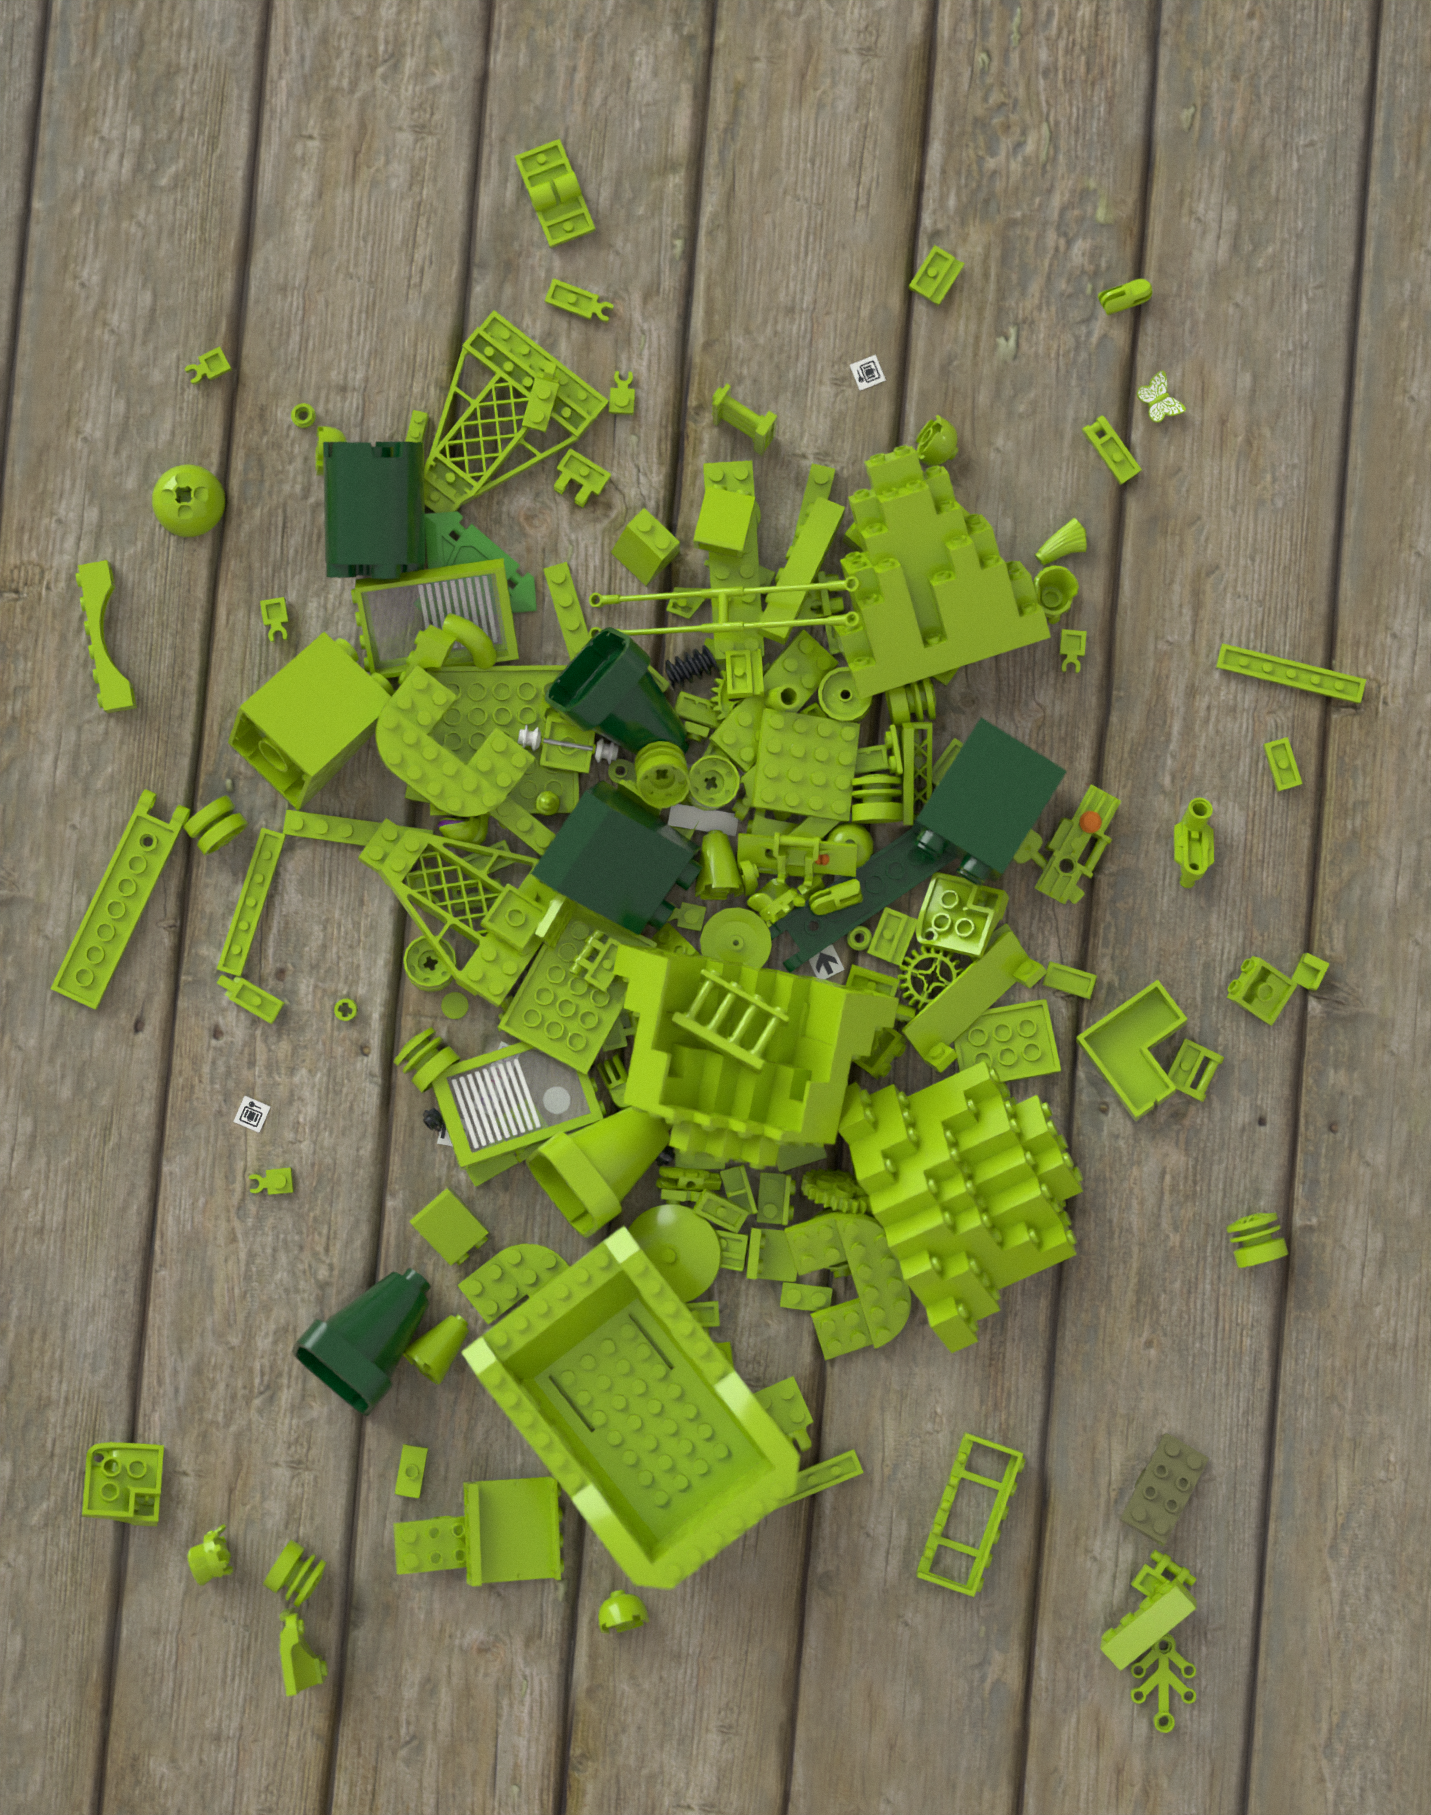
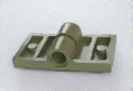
M1164 1433L1148 1465L1139 1475L1134 1485L1135 1490L1119 1521L1164 1546L1209 1458L1170 1434Z

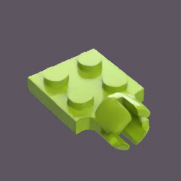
M794 1376L753 1394L794 1449L795 1446L792 1441L796 1439L802 1452L811 1447L807 1426L814 1423Z

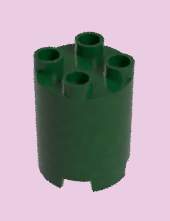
M323 442L326 577L352 578L371 576V578L389 579L401 578V573L424 570V442H376L375 447H372L371 442Z

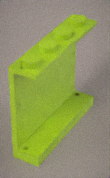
M552 1476L463 1482L467 1584L474 1587L482 1586V1583L544 1578L561 1580V1573H564L563 1558H560V1548L563 1547V1535L559 1533V1523L562 1522V1509L558 1507V1497H561V1484L557 1482V1479Z

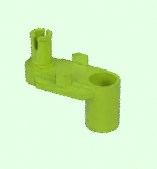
M1201 797L1190 801L1181 822L1173 828L1174 861L1181 866L1182 875L1179 882L1184 888L1193 887L1195 881L1201 879L1207 868L1214 864V830L1207 825L1213 808L1208 800Z

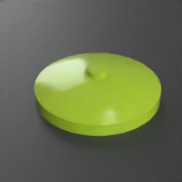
M676 1204L659 1205L642 1213L630 1225L628 1232L682 1303L699 1297L712 1285L721 1266V1243L711 1222L694 1213L693 1208Z

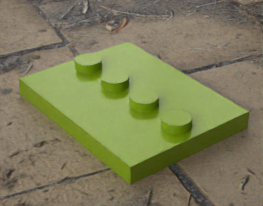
M1046 999L987 1009L953 1041L955 1052L958 1055L956 1059L959 1072L983 1061H986L990 1069H996L1000 1077V1083L1061 1072Z

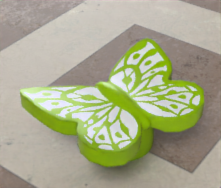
M1163 370L1153 376L1149 386H1141L1137 390V398L1141 402L1148 404L1149 418L1155 423L1161 422L1165 415L1172 417L1182 414L1186 410L1181 402L1169 397V393H1167V377Z

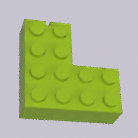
M1158 979L1076 1038L1078 1045L1135 1122L1154 1109V1102L1159 1106L1177 1091L1176 1086L1149 1051L1187 1025L1188 1019Z

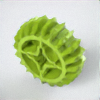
M925 946L920 947L922 955L913 950L911 953L915 958L914 960L907 956L904 958L909 966L900 965L899 969L906 973L905 975H898L897 979L905 980V983L898 985V988H907L908 990L902 997L906 998L909 995L913 997L909 1001V1005L912 1006L918 1001L917 1010H922L924 1004L928 1005L933 1000L927 999L933 987L946 988L957 978V974H961L964 971L963 968L956 970L954 967L960 963L959 959L954 962L949 960L953 956L952 952L948 953L945 957L943 956L945 950H939L938 953H935V948L931 947L930 953H927ZM923 959H934L931 968L927 971L914 968ZM941 962L949 969L951 982L940 976ZM936 967L934 973L939 982H933L926 991L928 986L927 980L921 975H930ZM911 975L921 980L923 984L921 995H918L913 989Z

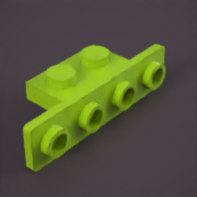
M852 964L845 986L866 988L894 997L900 979ZM898 1003L895 1019L901 1022H910L915 1017L916 1009Z

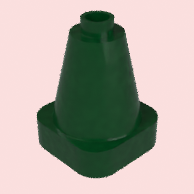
M612 627L605 628L592 637L553 681L546 692L545 701L567 722L582 731L593 730L635 755L646 745L657 741L670 742L677 745L684 752V755L688 751L689 744L685 741L687 729L648 671L651 657L632 638Z
M408 1268L403 1275L391 1272L325 1322L316 1319L297 1340L292 1353L305 1368L359 1413L369 1416L393 1386L390 1379L430 1305L425 1294L430 1290L431 1285L423 1276L411 1268Z

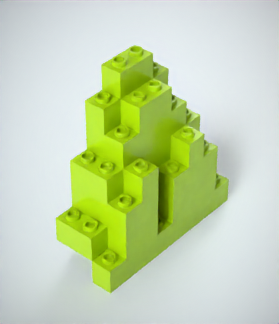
M907 445L899 446L894 449V452L889 454L878 453L872 455L870 460L864 461L871 490L861 489L848 497L863 552H852L847 554L844 559H840L845 580L853 576L862 582L860 591L856 593L849 591L854 612L862 617V623L857 628H852L848 625L833 626L839 649L849 665L855 690L860 699L1051 638L1043 608L1038 603L1030 573L1020 561L1005 562L1002 559L993 528L982 514L975 513L963 516L962 509L955 499L949 473L943 466H932L922 473L917 452L912 446L908 447ZM855 580L850 583L851 589L856 586ZM856 616L851 617V624L856 622Z

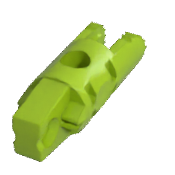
M660 1166L659 1175L663 1177L658 1178L656 1181L658 1188L703 1191L704 1188L720 1190L721 1176L718 1173L703 1169Z

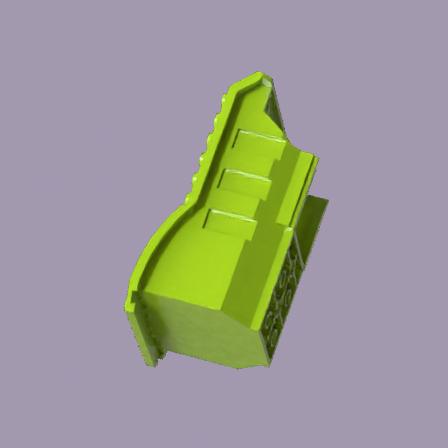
M625 1226L610 1235L462 1351L476 1376L569 1494L584 1518L634 1585L673 1589L795 1493L799 1454L641 1250Z

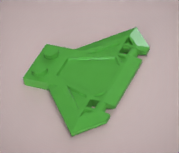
M457 511L425 514L428 569L504 558L507 580L510 579L516 584L513 589L508 586L512 613L537 611L535 581L530 573L527 572L523 577L516 572L520 565L474 525L470 524L467 529L459 523L463 516ZM452 530L460 536L457 541L449 536ZM485 574L487 575L493 614H497L491 574ZM478 575L485 615H489L482 577L485 575ZM478 576L458 578L463 579L469 616H472L466 578H471L477 616H480L474 577ZM451 579L455 580L460 615L465 618L458 579ZM444 580L447 581L452 614L456 615L450 580ZM437 581L440 588L444 617L446 618L448 613L443 581ZM430 582L437 624L442 628L434 585L437 582ZM426 587L424 590V597L426 602L428 617L432 620L428 592ZM419 596L413 604L422 611L421 599Z

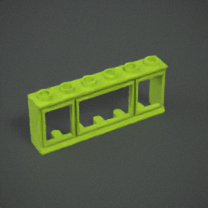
M966 1431L964 1432L916 1571L917 1577L972 1597L975 1596L976 1591L980 1593L985 1579L981 1577L984 1567L989 1568L993 1556L990 1553L992 1544H997L1001 1534L998 1526L1001 1520L1005 1521L1009 1511V1506H1006L1008 1497H1013L1017 1488V1482H1014L1017 1472H1022L1026 1461L1025 1458H1022L1024 1454L1022 1451ZM973 1442L1011 1454L1002 1482L964 1470ZM961 1477L998 1490L978 1549L941 1536ZM938 1544L975 1557L966 1585L929 1572Z

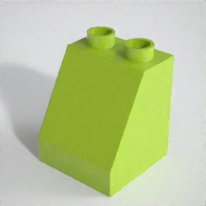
M325 632L318 636L239 707L228 740V744L297 811L306 805L375 733L379 715L394 695V689L385 677L376 672L369 675L356 663L359 657L350 643L342 638L334 641Z

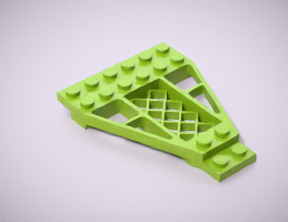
M495 310L492 311L480 327L475 329L462 345L461 355L431 452L425 464L424 503L434 513L457 511L461 505L469 503L579 441L609 404V400ZM468 355H471L495 374L475 400L471 399L457 387L465 359ZM547 361L557 363L555 377L560 378L559 390L550 419L572 436L541 454L524 440L531 430L530 428L522 427L517 433L516 421L523 420L524 416L515 415L514 404L527 403L529 401L538 372L544 374ZM509 387L511 400L496 401L495 389ZM513 389L524 398L514 399ZM457 393L471 405L441 441L452 401ZM493 393V402H485L489 395ZM511 404L513 417L498 418L497 406ZM494 406L495 419L481 420L480 408ZM477 411L478 421L468 422ZM513 421L515 434L500 435L499 423ZM496 423L497 436L483 437L482 425ZM479 425L480 438L465 439L464 427ZM462 430V440L453 441ZM512 439L502 452L501 440ZM498 440L499 453L485 455L483 442ZM480 442L482 455L467 457L466 444ZM463 444L464 457L450 458L449 446ZM517 446H524L536 456L496 480L491 481V478ZM445 450H446L447 458H445V457L442 455V453H443ZM497 458L491 467L486 470L485 459ZM482 460L484 472L469 474L468 461ZM465 461L466 473L453 463ZM482 477L478 483L472 478Z
M386 818L359 855L358 860L377 872L385 884L392 889L456 980L455 983L474 996L478 994L498 1008L542 944V941L534 934L523 952H520L488 930L475 932L472 920L484 918L488 913L485 900L498 898L504 889L503 886L487 876L488 870L497 858L530 865L532 870L539 859L411 829L405 831ZM443 845L491 856L492 858L485 869L480 871L444 848ZM426 848L431 851L430 853H424ZM436 857L438 869L425 871L423 859ZM441 858L452 866L442 868ZM419 860L421 871L409 873ZM531 870L518 890L549 909L548 906L551 899L558 892L530 874ZM457 871L459 882L446 884L444 873ZM461 872L473 880L463 881ZM439 874L442 885L429 887L427 875ZM422 876L424 888L412 890L409 878ZM477 884L480 896L467 898L464 886ZM482 886L494 894L484 895ZM460 887L462 899L450 901L447 889ZM443 890L445 902L433 904L430 892ZM426 893L427 899L421 896L420 894ZM409 900L446 924L437 938L433 936ZM481 901L483 913L470 915L468 903ZM464 904L466 916L454 918L451 906ZM447 907V912H445L441 908ZM462 921H467L468 926L463 924ZM450 927L478 945L477 950L462 971L457 970L439 944V941Z

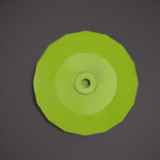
M741 907L726 908L714 914L705 924L700 938L703 956H710L730 962L746 963L762 968L768 960L772 947L771 934L765 921L753 911Z

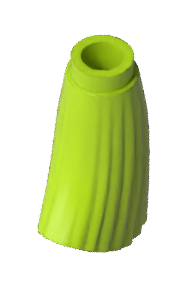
M1073 518L1040 547L1035 554L1036 559L1042 566H1045L1065 555L1086 552V529L1077 519Z

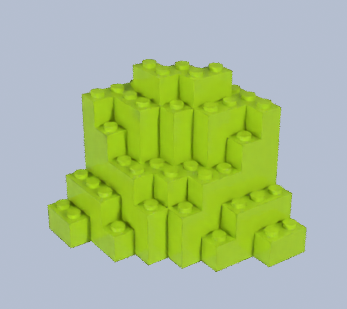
M619 944L613 973L623 976L622 981L629 982L624 1008L634 1011L633 1016L639 1017L623 1103L633 1106L632 1110L647 1113L648 1111L651 1117L660 1119L665 1117L667 1123L673 1124L669 1145L678 1148L681 1154L694 1155V1152H697V1154L704 1156L714 1155V1160L720 1162H729V1159L740 1163L750 1162L749 1166L756 1169H764L765 1166H776L779 1146H787L788 1142L797 1146H806V1143H809V1145L815 1147H824V1144H835L851 1059H859V1055L870 1056L875 1030L882 1031L883 1027L893 1028L899 998L866 988L848 987L817 977L795 975L778 969L759 968L746 963L724 961L710 956L673 953L656 947ZM702 969L706 971L712 969L722 975V980L727 983L735 982L744 988L743 992L750 996L756 994L766 1000V1005L773 1009L775 1006L780 1007L788 1013L790 1018L789 1026L785 1027L779 1024L761 1054L763 1056L762 1060L765 1061V1067L760 1075L672 1026V1018L676 1011L681 1014L687 1012L705 983L700 978ZM713 987L695 1017L697 1019L696 1022L704 1027L706 1024L709 1025L727 993ZM735 999L718 1028V1035L725 1039L731 1037L749 1006ZM758 1011L740 1040V1047L746 1051L753 1050L771 1018Z
M986 1061L980 1062L908 1097L904 1091L899 1092L894 1084L869 1095L867 1090H862L857 1082L846 1086L838 1131L849 1144L857 1180L869 1195L873 1215L883 1226L888 1246L900 1261L904 1280L926 1307L930 1327L951 1354L979 1342L976 1333L979 1327L976 1321L1001 1310L998 1302L1001 1299L999 1289L1077 1255L1074 1246L1077 1240L1073 1231L1069 1230V1226L1072 1223L1063 1207L1066 1206L1065 1199L1083 1192L1080 1183L1083 1180L1081 1171L1077 1166L1073 1167V1161L1069 1153L1065 1151L1068 1148L1067 1142L1062 1134L1058 1135L1053 1120H1050V1116H1053L1049 1104L1047 1102L1043 1103L1038 1095L1018 1103L1015 1097H1010V1092L1005 1082L1000 1083V1077L996 1069H990Z

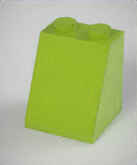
M713 484L712 487L707 486L693 539L694 548L742 559L755 504V497L751 496V492L745 490H737L736 493L727 491V487Z
M643 508L627 524L613 547L611 554L641 583L647 586L680 553V542Z
M451 1187L446 1188L409 1221L450 1266L455 1262L458 1266L461 1265L470 1256L467 1252L473 1246L478 1249L489 1240L486 1235L490 1231Z

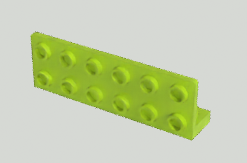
M1007 930L984 952L982 959L977 958L916 1015L902 1029V1032L925 1064L941 1073L958 1057L957 1053L949 1045L1016 981L1030 989L1047 971L1043 965L1029 958L1013 933Z

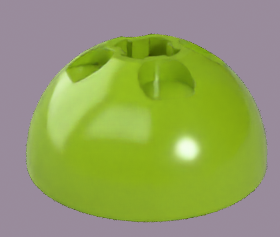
M179 465L169 469L158 479L152 493V508L158 522L167 531L181 537H196L210 531L221 519L225 508V493L220 481L209 470L198 465Z

